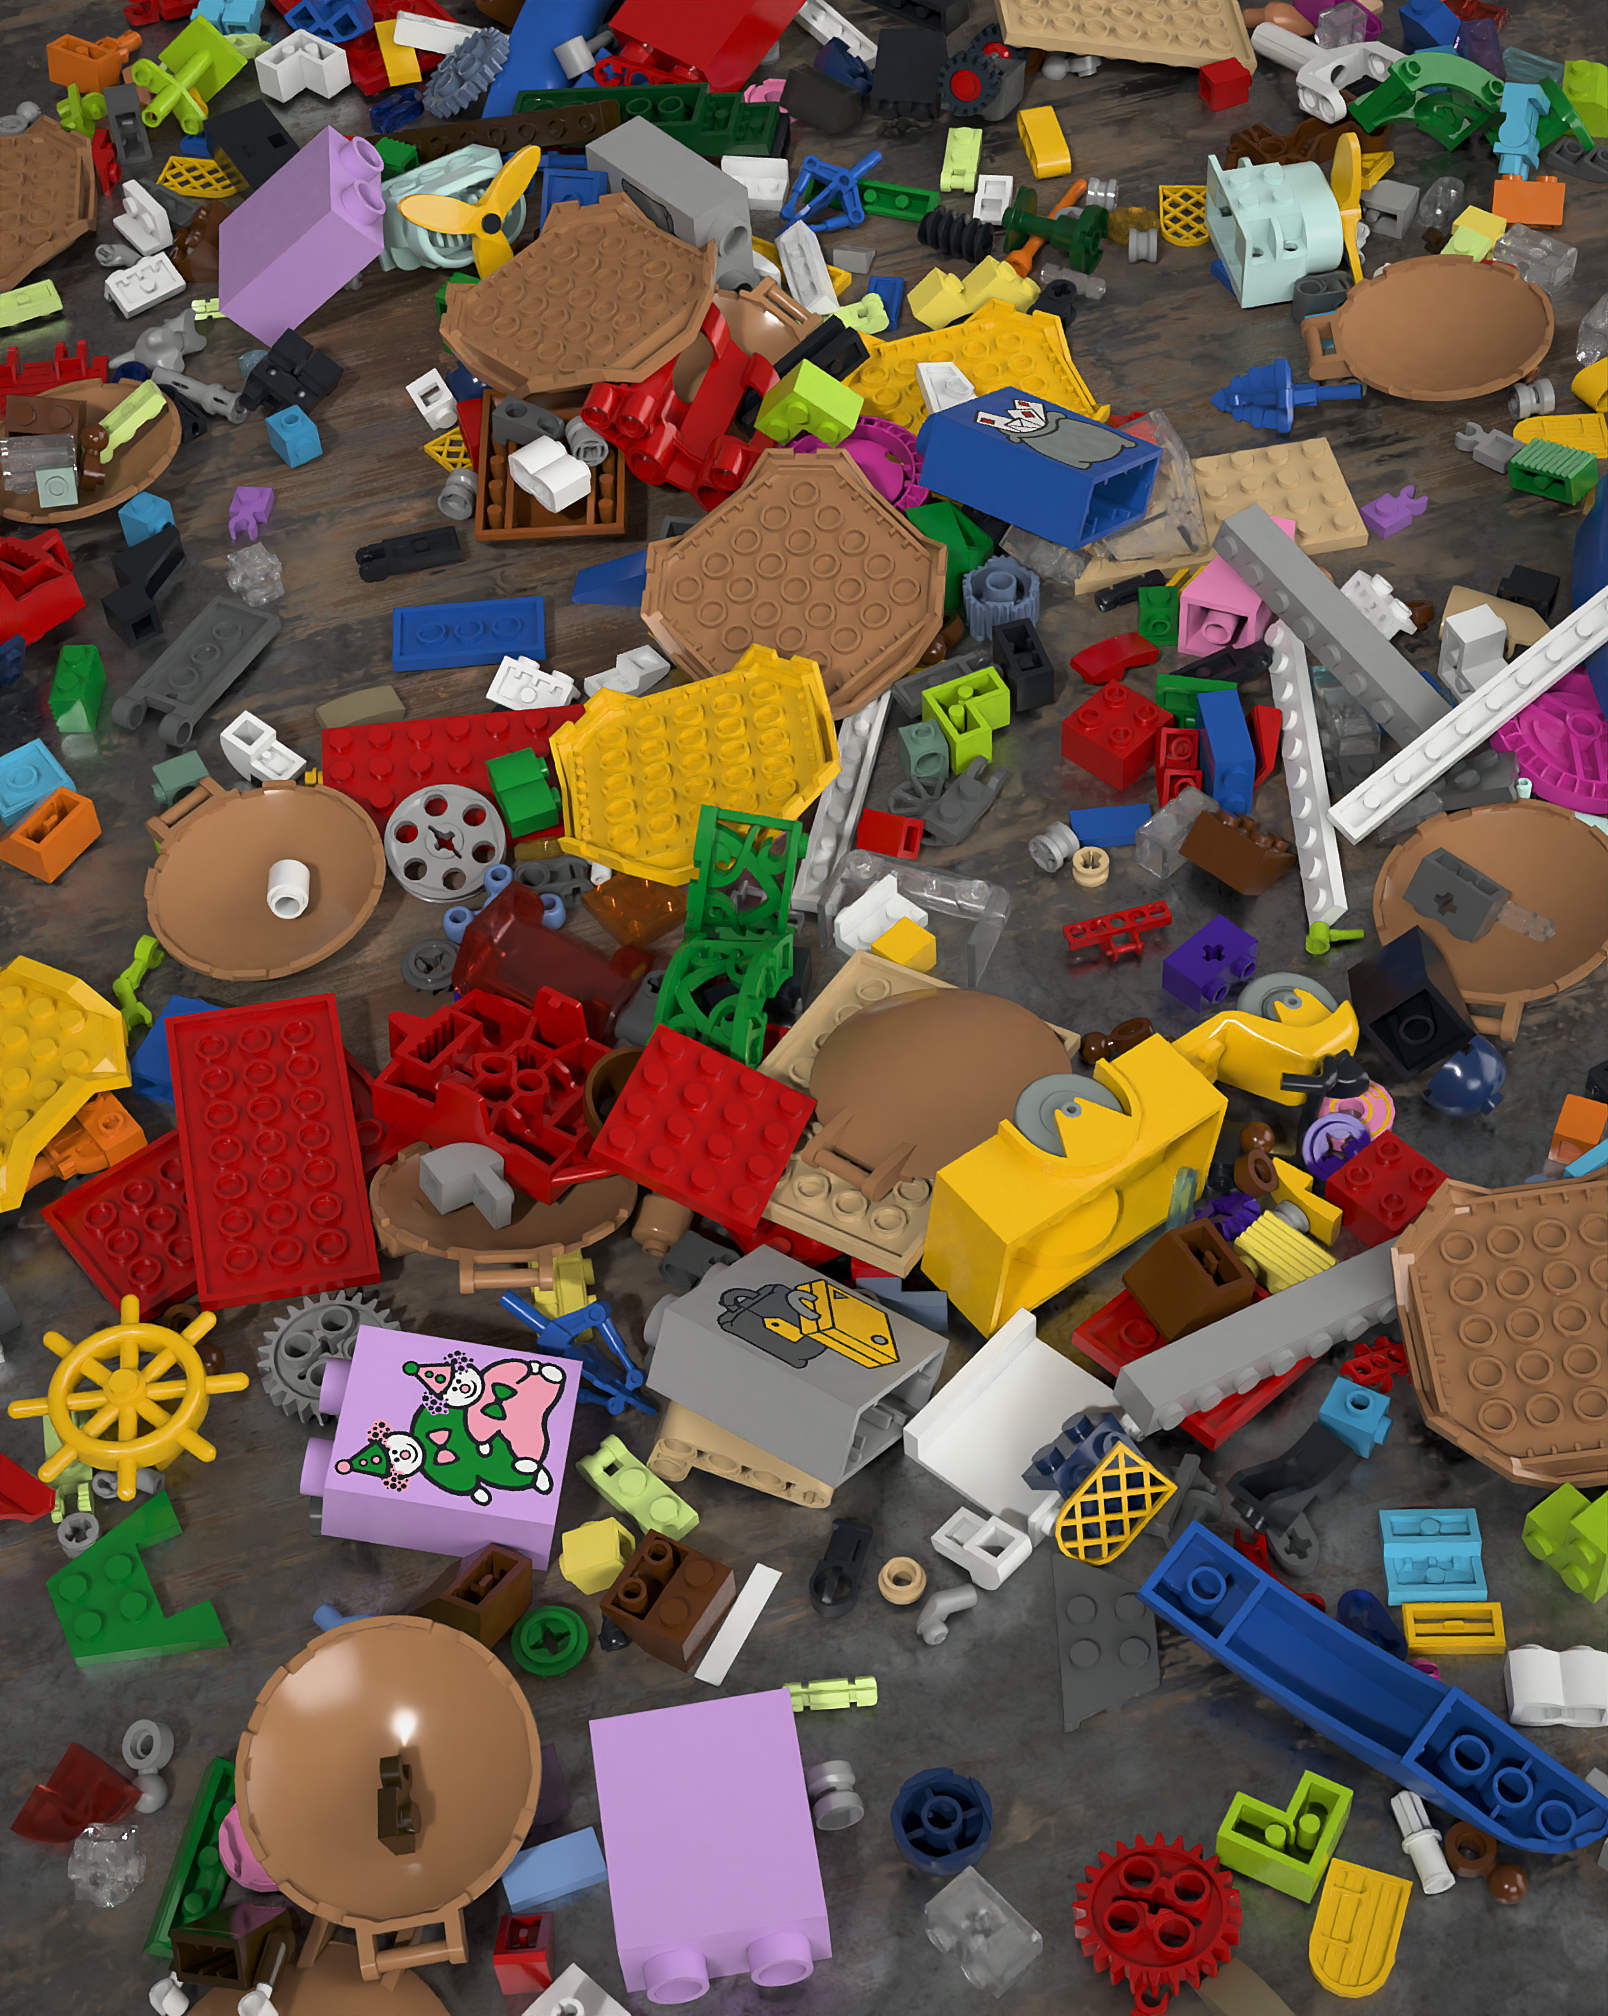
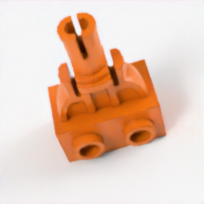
M127 30L117 38L106 36L103 40L100 39L95 43H91L70 34H65L46 46L50 81L60 84L66 89L67 86L76 82L81 93L97 92L104 95L103 88L120 85L119 75L121 74L122 66L129 62V53L141 48V36L136 31Z
M110 1090L94 1093L40 1153L36 1155L25 1193L52 1176L60 1177L65 1181L77 1173L90 1174L109 1169L148 1145L142 1128Z

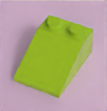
M1565 60L1562 91L1578 113L1590 136L1608 138V67L1601 63L1589 62L1587 60ZM1571 128L1563 133L1565 135H1575Z

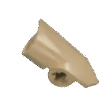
M1454 585L1444 610L1438 641L1442 642L1445 618L1487 604L1495 615L1501 617L1506 624L1508 636L1505 639L1503 658L1505 660L1512 656L1516 644L1533 646L1549 633L1551 629L1532 608Z

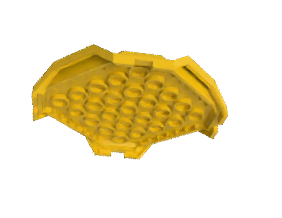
M993 297L986 301L963 324L886 342L857 330L871 357L841 381L842 384L865 398L859 415L891 421L904 427L916 437L922 424L929 416L915 375L917 363L953 362L975 387L974 394L977 398L1012 386L1103 424L1110 415V404H1096L1073 364L1060 316L1035 310L1033 316L1015 311L1014 303ZM888 454L886 456V459H888L889 461L894 463H901V465H904L900 460H898L893 455ZM933 491L932 498L936 497L944 501H950L952 504L958 505L960 507H963L964 505L961 502H958L954 499H951L947 496H944L940 493Z
M755 643L749 647L730 672L640 698L601 687L583 705L586 713L575 724L567 720L549 738L561 786L565 837L557 840L562 851L629 875L675 887L689 883L690 879L698 880L700 868L694 867L693 854L701 804L718 807L719 809L794 821L825 790V787L840 772H843L834 720L817 661L796 655L790 660L779 658L775 649ZM718 820V823L728 827L745 839L750 827L749 825ZM760 827L752 847L758 852L761 843L766 838L774 836L773 844L784 831ZM732 856L729 867L722 860L717 861L716 866L722 870H727L733 866L736 858Z
M22 955L17 956L0 967V1213L20 1208L36 1155L94 1093L132 1087L131 1064L126 1052V1047L129 1046L128 1031L122 1013L80 978Z

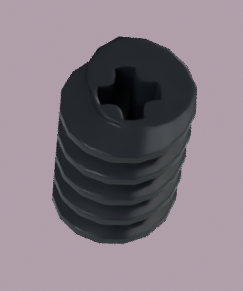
M940 204L933 212H927L919 224L917 236L918 241L922 245H929L933 249H941L946 254L952 253L957 258L964 257L967 262H976L979 265L991 254L993 247V224L986 222L981 228L982 221L980 218H973L970 222L968 214L962 213L958 217L956 209H950L946 213L945 205Z

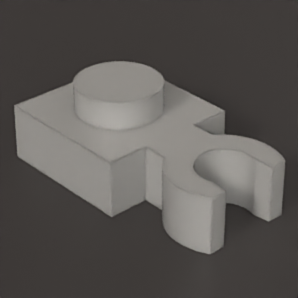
M1473 422L1466 424L1465 435L1460 432L1456 433L1454 446L1459 450L1473 451V460L1501 474L1508 470L1507 462L1526 445V443L1496 429L1487 434L1483 432L1480 425Z

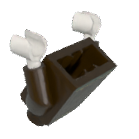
M240 1903L170 1930L173 1960L168 1971L171 1972L169 1978L160 1980L151 1988L149 1992L151 2004L161 2016H165L166 2013L168 2016H181L189 2004V1999L180 1989L184 1982L243 1991L256 1987L255 1991L246 1994L238 2004L240 2016H278V2012L269 1998L271 1992L278 1991L285 1967L295 1959V1934L299 1932L301 1927L298 1913L289 1905L272 1907Z

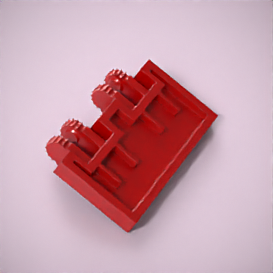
M86 339L78 340L76 357L68 358L69 352L65 342H57L54 361L24 363L23 374H20L21 360L18 347H8L7 364L0 365V420L5 421L6 395L36 396L64 384L94 378H101L103 383H109L110 368L108 366V355L93 356L92 367H89L90 354Z

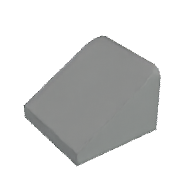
M840 245L833 251L834 267L847 272L867 274L875 255V249Z

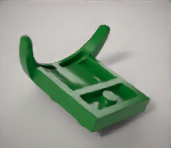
M1550 76L1535 83L1541 86L1544 94H1546L1550 101L1548 116L1539 115L1536 130L1539 151L1570 128L1586 151H1591L1595 147L1594 142L1578 113L1559 85ZM1500 109L1479 126L1493 148L1495 142H1501L1498 133L1500 126L1506 120L1500 113Z

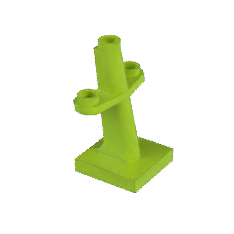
M201 13L158 56L175 74L173 77L146 58L137 60L132 66L131 75L133 81L137 85L143 86L157 94L141 112L143 122L149 127L156 128L173 110L184 132L190 135L200 134L203 131L202 121L206 120L207 117L188 91L194 86L204 102L207 103L248 62ZM148 112L154 113L157 120L151 119Z

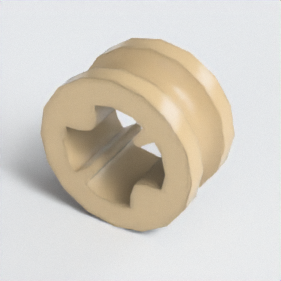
M1090 846L1081 848L1074 854L1072 874L1078 884L1086 887H1097L1107 880L1109 875V857L1104 850ZM1085 865H1090L1088 869L1083 867ZM1096 865L1098 868L1092 869V866Z

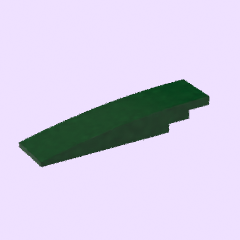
M709 82L519 90L511 113L516 114L617 99L622 125L637 116H641L699 156L769 155L780 109L778 101L746 103L743 92L711 93ZM596 139L556 145L586 148L585 145Z

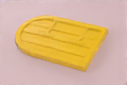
M1604 413L1537 416L1519 422L1513 429L1512 437L1526 443V445L1537 437L1539 441L1541 439L1545 442L1549 440L1553 443L1556 442L1558 445L1562 444L1564 447L1568 445L1570 449L1574 447L1577 451L1581 449L1582 451L1587 450L1590 454L1594 452L1597 459L1608 458V429Z
M1332 1857L1313 1930L1309 1934L1308 1963L1313 1976L1326 1990L1340 1997L1360 1998L1373 1994L1384 1985L1392 1966L1395 1964L1394 1956L1413 1884L1412 1881Z

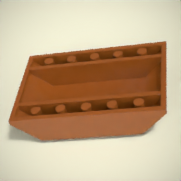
M591 387L551 394L544 391L530 393L522 400L554 413L567 425L571 419L580 415V409ZM483 389L474 531L475 541L479 543H504L628 536L630 469L625 462V453L606 440L609 450L607 457L598 465L589 467L591 472V493L559 512L553 513L546 509L533 494L523 490L511 477L508 456L523 448L524 445L510 440L507 446L493 441L492 413L507 396L496 389ZM565 435L560 443L565 447L567 453L572 456L571 448Z

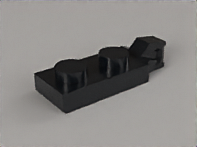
M1262 639L1244 648L1234 649L1230 645L1168 675L1221 680L1238 684L1269 668L1273 661L1270 649Z

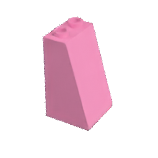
M1269 515L1294 542L1296 521ZM1219 554L1182 591L1180 596L1178 652L1204 658L1230 645L1234 649L1244 648L1259 640H1264V635L1273 621L1275 613L1271 611L1269 606Z

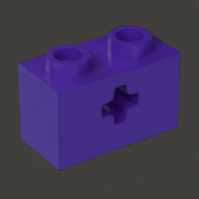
M1219 914L1163 960L1162 988L1200 1014L1212 1003L1218 1004L1222 1001L1228 990L1237 982L1247 980L1253 974L1258 963L1256 960L1258 940Z

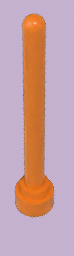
M1076 180L1047 218L1054 219V215L1059 209L1073 207L1087 189L1088 184L1086 180ZM1032 236L1022 249L1011 251L1004 261L1013 267L1017 275L1025 279L1032 270V257L1047 239Z

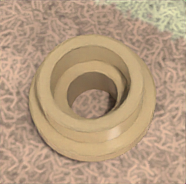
M893 1558L883 1566L879 1573V1590L884 1598L892 1603L910 1604L923 1595L926 1589V1574L923 1568L911 1558ZM901 1579L908 1580L911 1583L902 1587L894 1585L896 1581Z

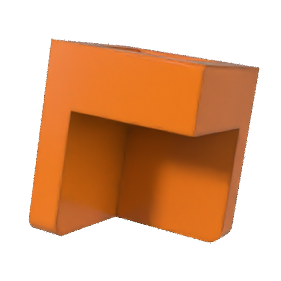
M1568 1094L1553 1133L1548 1159L1570 1165L1600 1144L1608 1121V1104Z

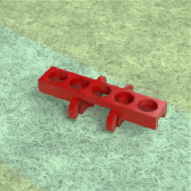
M1165 900L1063 926L1062 935L1064 939L1066 938L1070 951L1098 944L1101 952L1105 951L1106 956H1110L1111 960L1116 962L1118 955L1135 951L1138 956L1142 955V947L1145 945L1144 941H1140V932L1172 924V914ZM1163 912H1164V914H1163L1162 916H1160V917H1153V916H1151V915H1155V914H1159V913H1163ZM1145 918L1141 922L1136 921V919ZM1114 919H1120L1124 921L1125 925L1116 928L1111 926L1110 922ZM1129 932L1130 943L1115 947L1111 936ZM1086 933V935H1085L1084 937H1081V938H1075V937H1073V936H1076V935H1080V934Z
M1380 1336L1375 1339L1374 1346L1369 1347L1365 1343L1356 1344L1353 1350L1355 1358L1345 1361L1339 1371L1343 1376L1349 1374L1354 1383L1363 1387L1370 1384L1372 1387H1375L1382 1382L1380 1392L1382 1394L1388 1393L1393 1387L1391 1373L1396 1372L1400 1377H1404L1409 1373L1403 1342L1394 1345L1387 1337ZM1409 1376L1407 1379L1408 1382L1411 1384V1379Z

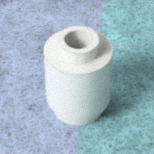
M281 860L275 863L269 871L267 902L272 912L280 918H295L308 905L310 873L301 862Z

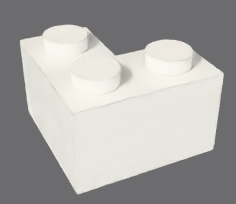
M301 28L254 59L261 92L282 103L290 100L305 88L329 99L351 84L345 50Z
M1487 604L1447 617L1444 621L1437 675L1459 703H1462L1509 665L1503 658L1505 639L1508 636L1506 624L1501 617L1495 615Z

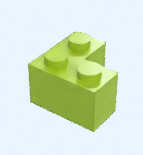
M804 358L765 394L754 427L783 446L801 430L805 429L832 448H835L854 431L865 398Z
M990 666L921 691L922 722L936 718L948 744L949 765L955 774L959 775L967 772L970 764L980 755L988 759V764L992 763V730L1010 724V690L994 667Z
M1566 1482L1527 1514L1521 1539L1525 1542L1526 1547L1533 1556L1539 1560H1545L1561 1574L1563 1581L1571 1590L1576 1593H1582L1594 1604L1608 1592V1491L1591 1503L1569 1482Z
M1305 1770L1286 1812L1237 1791L1217 1833L1215 1855L1220 1858L1221 1864L1310 1904L1349 1819L1354 1791L1308 1770Z

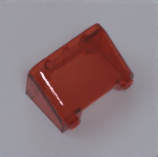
M513 879L466 926L452 971L451 981L454 989L463 997L477 988L483 992L507 998L533 1010L537 990L541 986L546 985L582 1004L589 1038L604 1045L615 1029L622 1008L628 1004L643 977L653 970L657 956L635 945H623L614 953L611 961L541 924L545 911L543 900L531 888Z

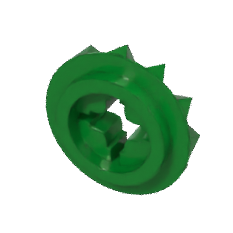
M544 1606L529 1612L517 1623L512 1634L511 1648L514 1660L522 1667L525 1674L529 1672L536 1674L542 1680H545L547 1676L560 1675L564 1678L567 1671L575 1665L581 1667L582 1657L586 1650H589L588 1631L584 1621L572 1610L561 1606ZM544 1630H547L549 1636L552 1635L555 1641H559L557 1643V1655L553 1656L547 1648H541L544 1646Z

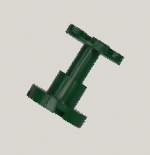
M1022 185L1018 190L1013 208L1007 207L1002 217V227L1007 228L1003 244L1004 254L1022 249L1028 242L1030 235L1051 240V247L1053 249L1068 252L1069 266L1074 273L1091 275L1098 266L1104 250H1100L1098 247L1101 238L1107 239L1110 225L1109 211L1099 205L1090 204L1082 211L1079 219L1064 214L1059 215L1056 220L1036 215L1037 193L1032 187Z

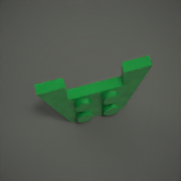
M165 1488L45 1582L78 1667L229 1646L211 1599L170 1617H164L139 1551L183 1533Z

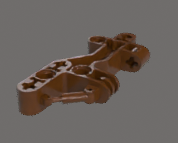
M1341 89L1339 93L1346 105V116L1343 119L1329 124L1312 115V118L1297 124L1293 132L1286 136L1277 135L1261 123L1255 124L1252 129L1243 130L1242 133L1236 132L1230 137V145L1227 148L1223 171L1237 169L1238 160L1242 157H1249L1253 166L1279 162L1282 166L1307 161L1315 162L1319 166V164L1334 158L1339 137L1344 133L1355 132L1361 154L1385 152L1388 147V137L1393 131L1394 124L1381 126L1368 134L1347 109L1358 97L1346 89Z

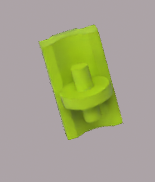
M75 82L67 86L69 97L56 103L57 111L63 119L60 121L61 129L68 133L75 130L89 137L92 143L96 129L95 120L102 119L108 114L103 94L97 92L86 94L82 98L79 93V86Z

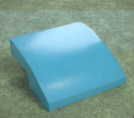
M1475 1508L1391 1509L1378 1511L1380 1547L1388 1606H1401L1402 1603L1487 1601L1488 1590L1481 1561L1482 1540Z

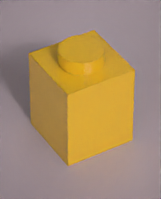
M904 916L871 944V954L925 974L937 964L936 937Z

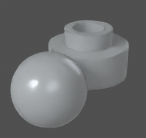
M1075 54L1067 59L1059 55H1052L1044 61L1042 72L1045 78L1051 81L1062 80L1067 72H1077L1078 77H1083L1096 73V67L1102 64L1101 56L1089 54L1084 56Z
M25 101L17 107L16 115L0 118V137L23 134L42 116L40 107L34 102Z
M148 1719L138 1720L129 1727L123 1739L122 1752L124 1759L130 1767L138 1770V1776L131 1782L128 1789L129 1802L134 1809L142 1813L158 1811L163 1807L168 1798V1786L165 1780L158 1775V1770L163 1768L171 1758L174 1738L170 1728L163 1722Z

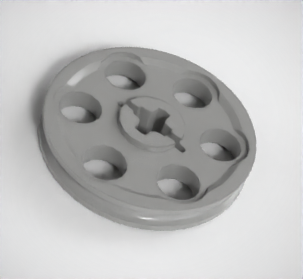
M453 784L429 786L416 791L403 800L391 815L384 836L385 856L396 881L411 895L436 904L459 903L485 890V872L492 865L504 863L507 849L503 823L494 806L478 792ZM434 798L443 799L448 804L447 810L440 816H431L425 811L427 803ZM472 808L482 809L486 813L484 822L479 826L467 825L463 819L468 810ZM404 825H412L418 829V836L410 843H401L396 839L398 829ZM435 834L445 840L453 837L452 844L456 854L446 848L438 851L439 844ZM480 845H490L495 849V856L490 862L479 863L473 858L474 850ZM412 862H422L427 866V872L420 880H410L405 876V869ZM456 871L464 874L466 882L462 888L449 890L443 885L447 874Z

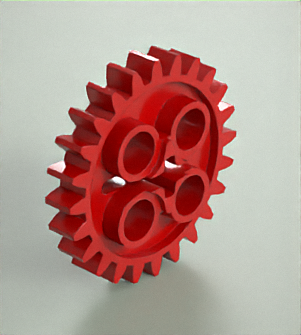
M1157 1832L1153 1845H1146L1141 1834H1136L1135 1848L1128 1849L1122 1841L1118 1840L1116 1841L1117 1856L1114 1858L1103 1851L1098 1853L1101 1869L1086 1865V1882L1076 1884L1078 1900L1072 1902L1073 1918L1077 1919L1074 1921L1075 1937L1082 1939V1955L1084 1957L1093 1956V1966L1096 1973L1110 1967V1982L1113 1986L1118 1984L1124 1977H1127L1130 1980V1991L1132 1994L1139 1990L1142 1983H1147L1150 1985L1152 1997L1158 1996L1161 1984H1168L1172 1993L1178 1996L1180 1993V1981L1187 1980L1197 1990L1200 1988L1199 1973L1201 1971L1208 1976L1216 1978L1218 1976L1216 1960L1230 1963L1231 1947L1229 1945H1239L1240 1942L1239 1928H1237L1242 1926V1909L1238 1908L1240 1906L1239 1889L1232 1888L1233 1879L1231 1871L1220 1872V1858L1217 1855L1203 1861V1845L1201 1843L1195 1845L1188 1852L1184 1850V1841L1181 1835L1175 1839L1172 1846L1165 1845L1162 1832ZM1136 1881H1146L1150 1883L1148 1886L1142 1888H1137L1130 1885ZM1186 1895L1199 1897L1197 1901L1185 1902L1180 1898ZM1122 1925H1129L1135 1928L1127 1933L1114 1930ZM1173 1939L1185 1942L1184 1945L1176 1948L1165 1945L1167 1941Z

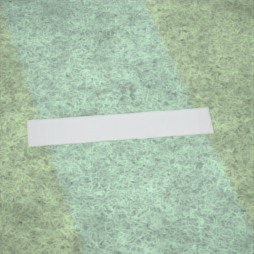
M757 1563L694 1677L717 1687L720 1686L781 1577V1572Z

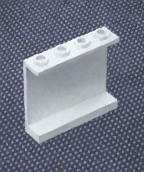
M1021 1308L903 1428L904 1453L989 1515L998 1517L1029 1536L1033 1547H1036L1047 1535L1049 1537L1055 1535L1056 1516L1066 1501L1058 1491L1031 1490L1021 1475L1033 1464L1031 1461L1033 1455L1045 1445L1051 1444L1063 1432L1061 1427L1068 1418L1079 1412H1111L1133 1442L1135 1440L1140 1442L1146 1436L1113 1397L1114 1390L1036 1337V1316L1024 1308Z

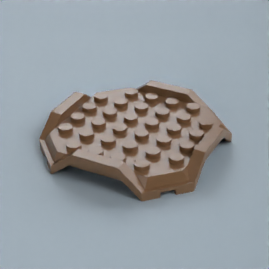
M44 114L23 134L0 137V293L11 291L34 268L41 267L74 244L76 239L85 232L96 231L98 186L92 157L91 139L75 130L69 133L62 130L60 122Z
M625 192L600 195L599 203L580 206L578 199L554 203L538 239L480 283H447L445 294L447 312L442 313L439 332L443 342L475 378L506 396L512 395L523 399L530 393L544 391L551 394L592 387L593 383L604 381L641 383L695 341L714 298L718 257L716 240L713 238L701 248H697L654 226Z
M765 448L741 488L683 535L648 543L645 567L647 578L646 587L642 594L640 617L645 627L670 660L692 683L730 672L753 643L775 649L778 657L790 660L796 655L817 661L833 720L836 721L858 714L893 685L894 682L916 666L943 626L948 549L946 544L924 536L872 486L846 448H817V453H794L793 448Z
M1608 1164L1582 1177L1494 1189L1446 1178L1428 1200L1423 1213L1414 1224H1409L1390 1249L1397 1318L1414 1398L1425 1425L1513 1483L1556 1491L1566 1482H1569L1575 1489L1608 1485Z

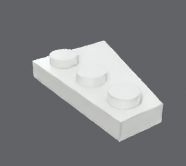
M953 362L917 363L915 375L929 415L977 398L974 394L975 387Z

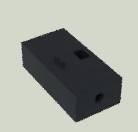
M262 99L202 121L208 153L244 201L301 150Z

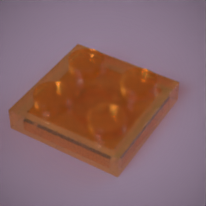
M623 872L581 895L583 907L628 954L633 953L682 924L687 917V896L677 886Z

